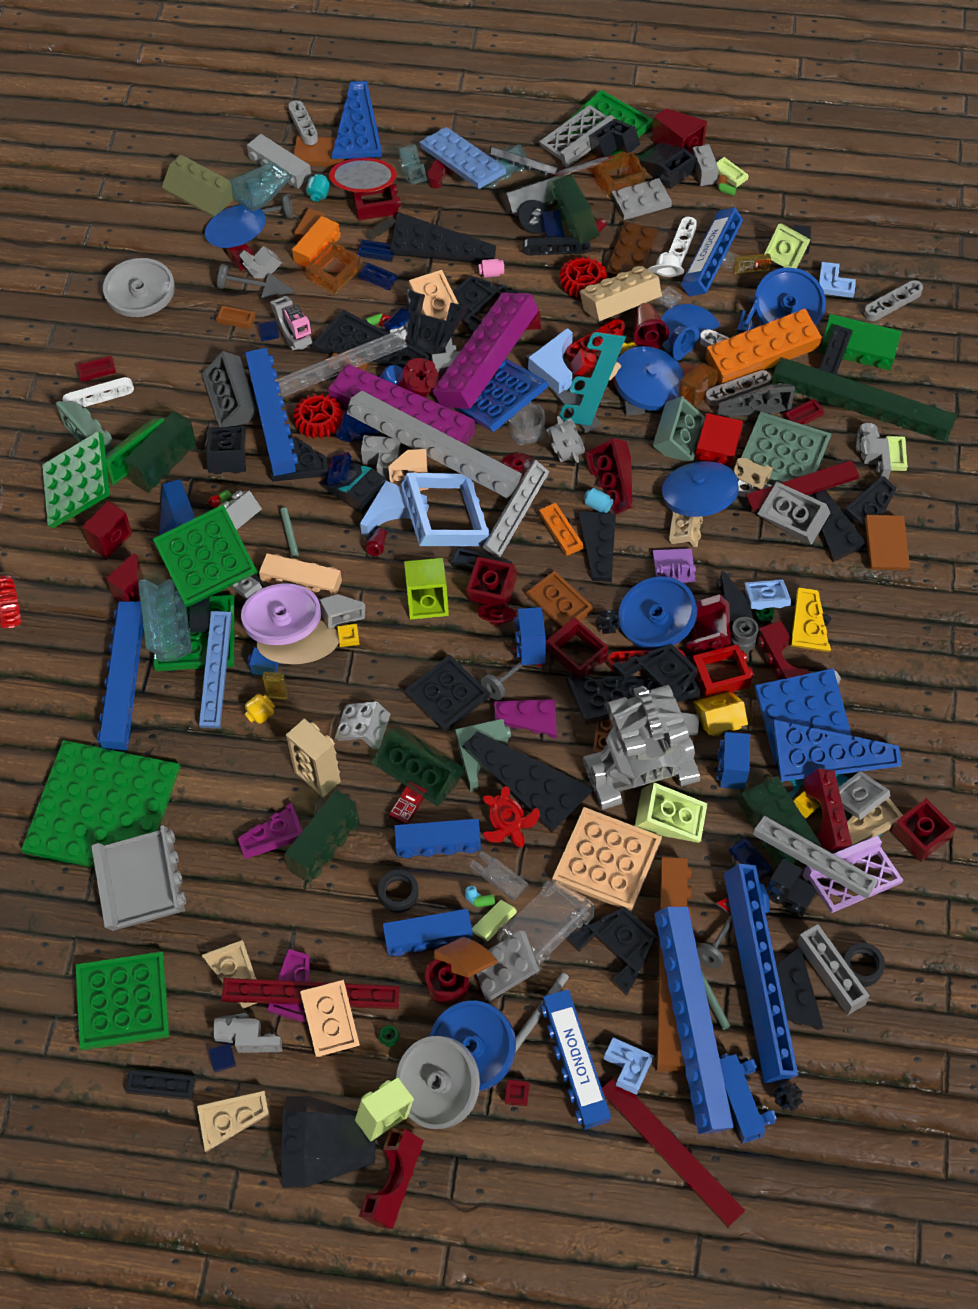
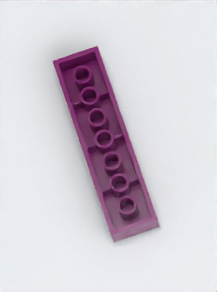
M502 293L433 389V393L440 405L448 408L470 409L539 311L531 294Z
M348 363L328 388L331 399L335 398L337 403L341 405V408L348 410L351 398L364 391L466 445L475 434L474 419Z

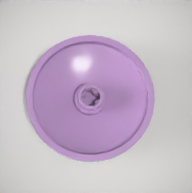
M287 583L271 585L257 591L248 598L241 612L242 624L246 633L252 639L268 645H285L305 638L317 627L321 618L320 604L316 595L303 586Z

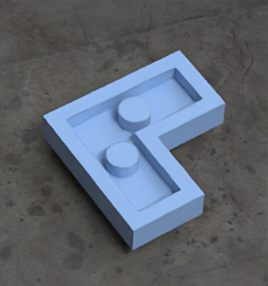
M822 262L819 283L824 294L853 298L856 280L838 277L840 264Z
M613 1038L605 1053L604 1060L623 1068L616 1086L637 1095L654 1055Z

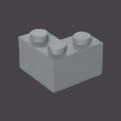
M364 435L361 448L362 463L377 465V472L386 477V481H390L389 466L402 455L401 442L389 437Z

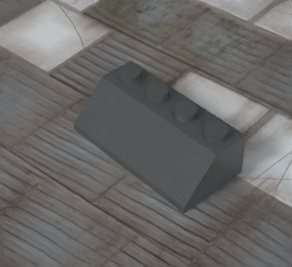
M568 173L560 176H549L498 193L497 195L507 213H514V216H517L521 206L529 200H538L545 203V205L555 203L554 199L561 198V200L570 198V194L575 193L571 175Z
M222 351L206 368L202 376L219 427H234L248 423L259 411L240 357Z

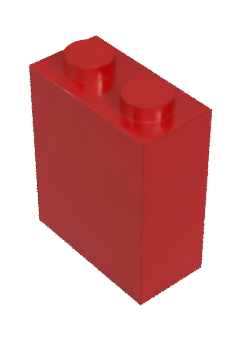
M707 413L697 446L696 459L732 467L743 421Z

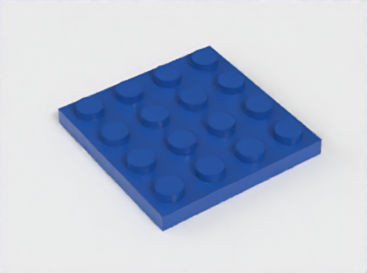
M505 358L470 409H454L494 432L549 386L546 380Z
M834 668L759 684L754 687L775 765H777L772 720L852 736Z

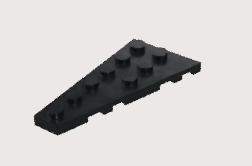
M398 212L391 244V254L482 262V260L495 259L496 245Z
M343 310L312 343V349L338 353L389 366L397 365L401 368H404L408 361L415 358L431 361V356L346 310Z

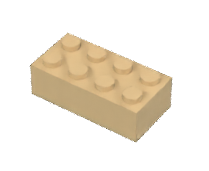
M643 266L634 267L629 272L619 273L616 277L604 279L601 283L589 285L580 291L584 311L598 321L662 296L659 277Z
M303 719L286 734L294 772L323 798L341 782L334 748L335 743L328 735L324 736L321 734L319 728L313 722L309 723Z

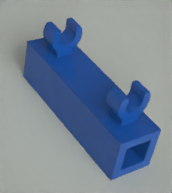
M729 1054L719 1056L730 1113L741 1143L762 1138L766 1132L764 1126L775 1123L777 1117L774 1110L760 1115L745 1078V1075L756 1072L757 1066L754 1059L740 1064L736 1054L732 1056Z

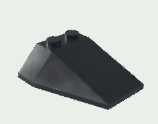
M310 1096L286 1097L283 1110L281 1147L283 1188H307L375 1164L376 1139L370 1142L355 1121L357 1111Z

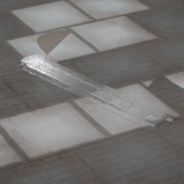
M397 330L275 380V382H279L281 390L278 396L284 397L340 374L347 363L358 367L407 347L406 341L401 331Z

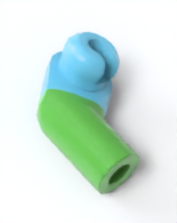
M468 886L466 888L465 897L475 907L495 905L494 894L481 896L477 892L476 887Z

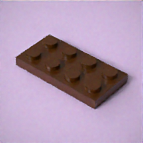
M625 221L606 269L607 277H616L619 273L629 272L637 266L645 268L656 241L658 229Z

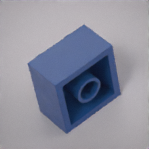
M542 607L518 609V617H514L515 629L519 630L515 631V642L519 643V645H516L517 657H521L522 665L546 664Z
M725 732L724 740H720L717 761H719L717 780H720V788L745 790L749 774L750 734Z

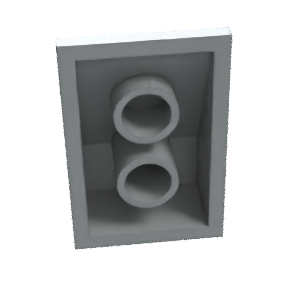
M776 482L758 515L791 536L812 545L830 515L827 504Z

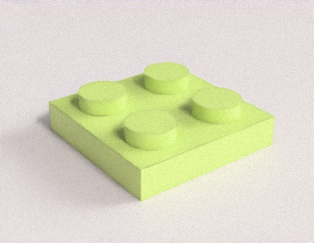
M780 223L763 256L784 268H797L810 239Z

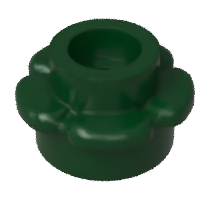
M773 608L756 609L755 614L760 623L767 624L774 619L775 611Z
M387 1025L379 1031L378 1040L381 1044H385L386 1047H392L400 1040L398 1029L394 1026Z

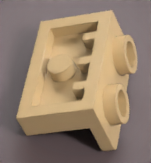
M673 512L669 536L671 544L690 542L693 547H698V540L701 538L700 525L703 522V516L689 517Z

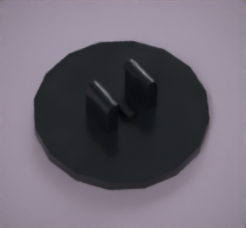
M529 200L519 209V222L527 232L539 234L548 229L551 223V214L544 203L538 200Z

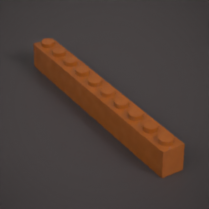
M662 857L660 910L666 907H688L691 918V906H687V899H691V886H687V879H691V866H688V859ZM659 939L656 1071L683 1073L685 1065Z

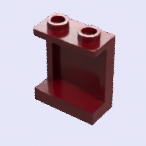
M721 595L697 601V618L691 629V641L687 642V647L694 654H702L709 650L720 649L723 646L730 645L729 602Z

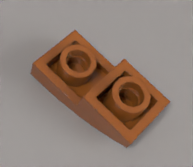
M611 719L596 722L593 753L603 751L607 745L606 739L613 727Z

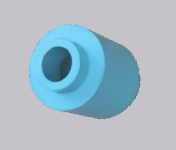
M595 488L588 490L584 496L585 505L601 513H608L612 507L613 499Z

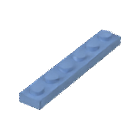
M211 611L199 722L200 728H221L232 620L231 612Z

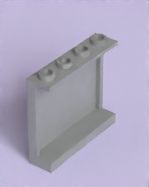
M162 825L160 826L161 830L105 846L100 843L91 845L105 928L114 931L185 911L186 897L181 891L182 876L177 868L179 858L177 852L174 851L173 843H175V836L171 829Z

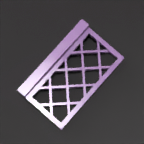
M878 835L834 853L835 856L851 865L854 863L865 865L864 872L866 873L868 867L880 870L879 877L873 876L878 879V882L869 897L903 882L902 877L880 847L882 841ZM878 854L882 864L871 862V856ZM806 866L802 874L806 882L810 881L831 913L866 899L860 895L852 896L847 894L846 887H844L843 892L832 889L834 880L809 866ZM883 872L891 874L895 880L888 881L882 879ZM822 877L830 880L829 887L821 885L817 879ZM830 894L841 897V903L834 905L829 898Z

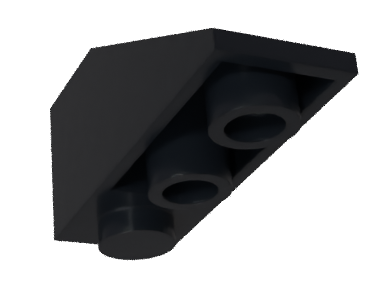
M721 571L720 579H717V589L721 590V596L729 602L730 631H732V626L736 619L740 617L752 618L750 602L726 572Z

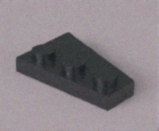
M882 476L849 504L844 512L866 532V515H883L897 488L885 476Z

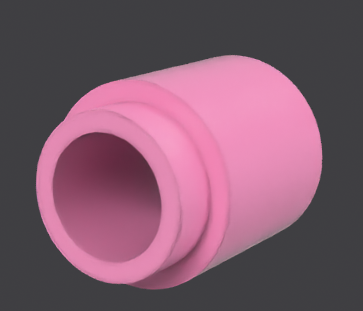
M482 260V264H479V275L483 274V278L499 277L501 274H504L503 260Z

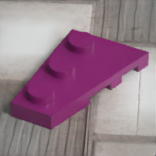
M555 699L494 702L495 720L503 719L505 726L516 729L523 728L531 730L535 734L543 733L557 739Z
M292 802L279 814L276 812L270 816L271 819L263 825L258 824L238 838L244 859L305 839Z
M288 949L278 980L309 982V955ZM269 1004L268 1006L269 1013L308 1024L304 1005Z

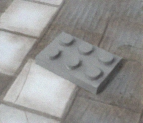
M659 178L614 190L611 194L624 220L672 207V201Z
M520 930L489 949L488 951L497 959V964L476 975L485 1000L491 1001L537 973L539 968L526 932Z

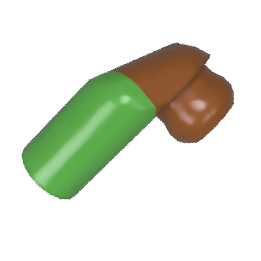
M720 174L716 180L719 190L734 196L737 188L729 186L726 182L727 176Z

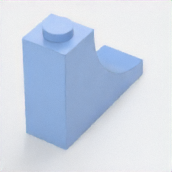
M568 328L528 358V370L546 380L548 386L558 394L569 389L572 385V372L566 367L562 358L567 347L572 344L573 332Z
M385 481L360 523L362 535L368 537L375 528L390 520L400 518L411 519L401 486ZM421 494L423 504L427 513L429 508V505L427 504V496Z

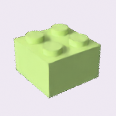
M399 1078L392 1082L388 1080L379 1087V1090L374 1093L368 1092L361 1098L355 1121L371 1142L390 1130V1128L407 1119L414 1098Z

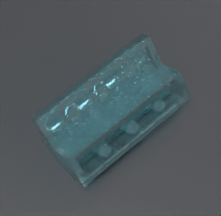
M145 579L138 582L146 649L153 652L155 659L159 661H173L191 653L192 647L186 606L173 580L168 579L158 586Z

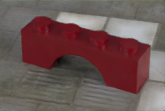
M782 621L759 628L758 637L756 638L758 646L763 648L766 661L772 665L777 680L810 674L808 669L796 668L790 665L783 657L782 651L788 646L790 636Z
M818 768L805 777L803 781L807 798L816 799L820 803L823 812L822 826L816 835L818 846L834 854L853 845L835 771Z
M390 1128L383 1148L389 1161V1177L385 1186L380 1191L374 1194H366L359 1213L360 1218L379 1228L393 1229L402 1201L405 1198L408 1184L413 1176L417 1159L421 1153L423 1139L406 1129Z

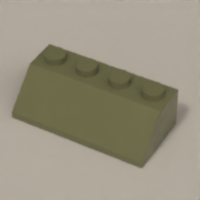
M181 154L169 165L162 185V190L211 217L223 211L236 198L233 182Z

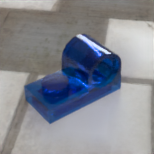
M345 412L341 418L336 436L344 442H350L354 438L363 441L364 435L376 436L378 430Z

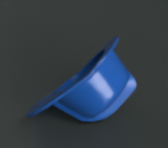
M680 326L673 331L669 338V343L673 347V357L675 360H681L696 346L699 339V329L696 326Z

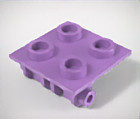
M692 549L653 550L656 577H671L683 583L695 582L696 568L693 565Z

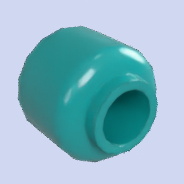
M316 174L309 178L306 193L313 201L319 202L327 198L330 183L325 176Z

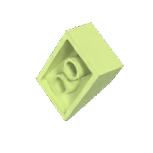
M652 783L641 790L635 827L656 835L699 843L702 838L707 803L657 783Z

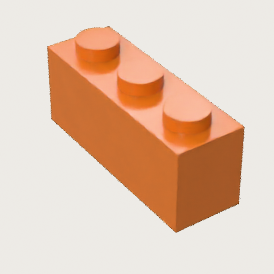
M321 216L292 249L294 262L309 269L318 264L334 242L339 240V224Z

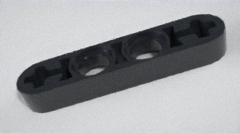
M585 236L529 238L523 242V252L530 256L583 254L591 249L590 239ZM564 244L569 245L568 247H562ZM545 245H552V247H549V248H546V247H544V246H545Z

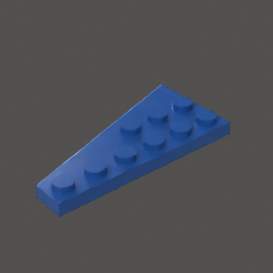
M367 81L350 82L335 147L332 152V159L382 157V149Z
M772 720L779 781L804 779L818 768L834 770L836 775L902 766L898 745Z

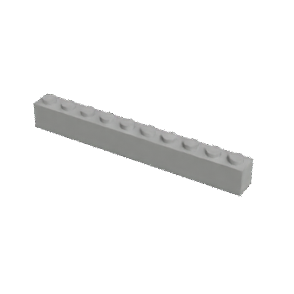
M364 391L351 398L347 414L415 450L426 449L428 457L506 498L516 490L522 475L516 470Z

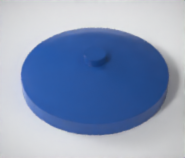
M780 268L770 272L762 279L754 295V303L757 297L760 298L755 313L762 325L806 309L813 323L817 326L826 308V298L820 283L806 271L797 268Z
M642 346L625 351L617 360L621 367L613 377L614 385L619 394L632 405L645 410H663L666 402L681 397L685 388V375L680 364L668 353L657 348Z
M709 461L694 462L676 469L665 479L662 486L663 500L666 506L677 514L689 517L708 516L724 510L733 503L739 491L738 479L734 471L723 464Z
M664 576L646 579L631 588L623 598L618 614L620 627L631 643L643 649L655 650L671 644L675 645L689 634L697 618L695 598L691 590L677 579Z
M464 1001L453 1005L440 1015L430 1033V1036L453 1038L469 1050L479 1071V1092L489 1089L500 1082L508 1073L515 1057L516 1038L511 1023L500 1010L485 1002Z

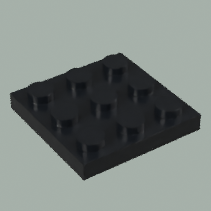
M450 655L404 690L405 695L444 733L490 697V693Z

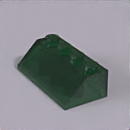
M401 727L389 728L372 761L373 765L436 806H439L456 787L465 770L464 767ZM412 783H414V784H416V785H418V786H420V787L426 789L427 792H425V791L419 789L418 787H416V786L413 785Z

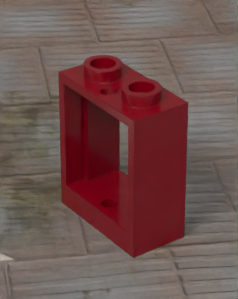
M392 183L386 188L372 192L352 191L358 221L397 215L399 212L398 207H401L400 197H396V194H398L397 185ZM390 192L392 200L363 205L361 196Z
M575 617L546 640V651L576 678L589 676L594 667L598 664H603L608 658V646ZM575 635L596 652L595 655L580 667L560 650Z

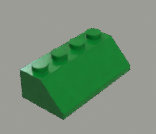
M830 314L820 354H825L834 327L839 325L853 330L843 357L844 360L891 371L902 331Z
M155 418L145 423L139 430L130 434L124 441L106 453L108 481L112 485L116 484L170 443L163 418Z

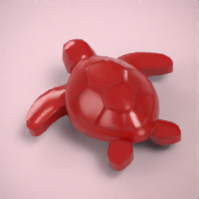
M507 786L501 790V795L494 798L489 795L484 796V803L491 806V823L497 830L484 832V839L489 842L500 843L506 836H511L514 845L522 848L525 839L520 830L535 826L540 817L539 809L535 808L528 816L524 817L521 806L509 798L510 789Z

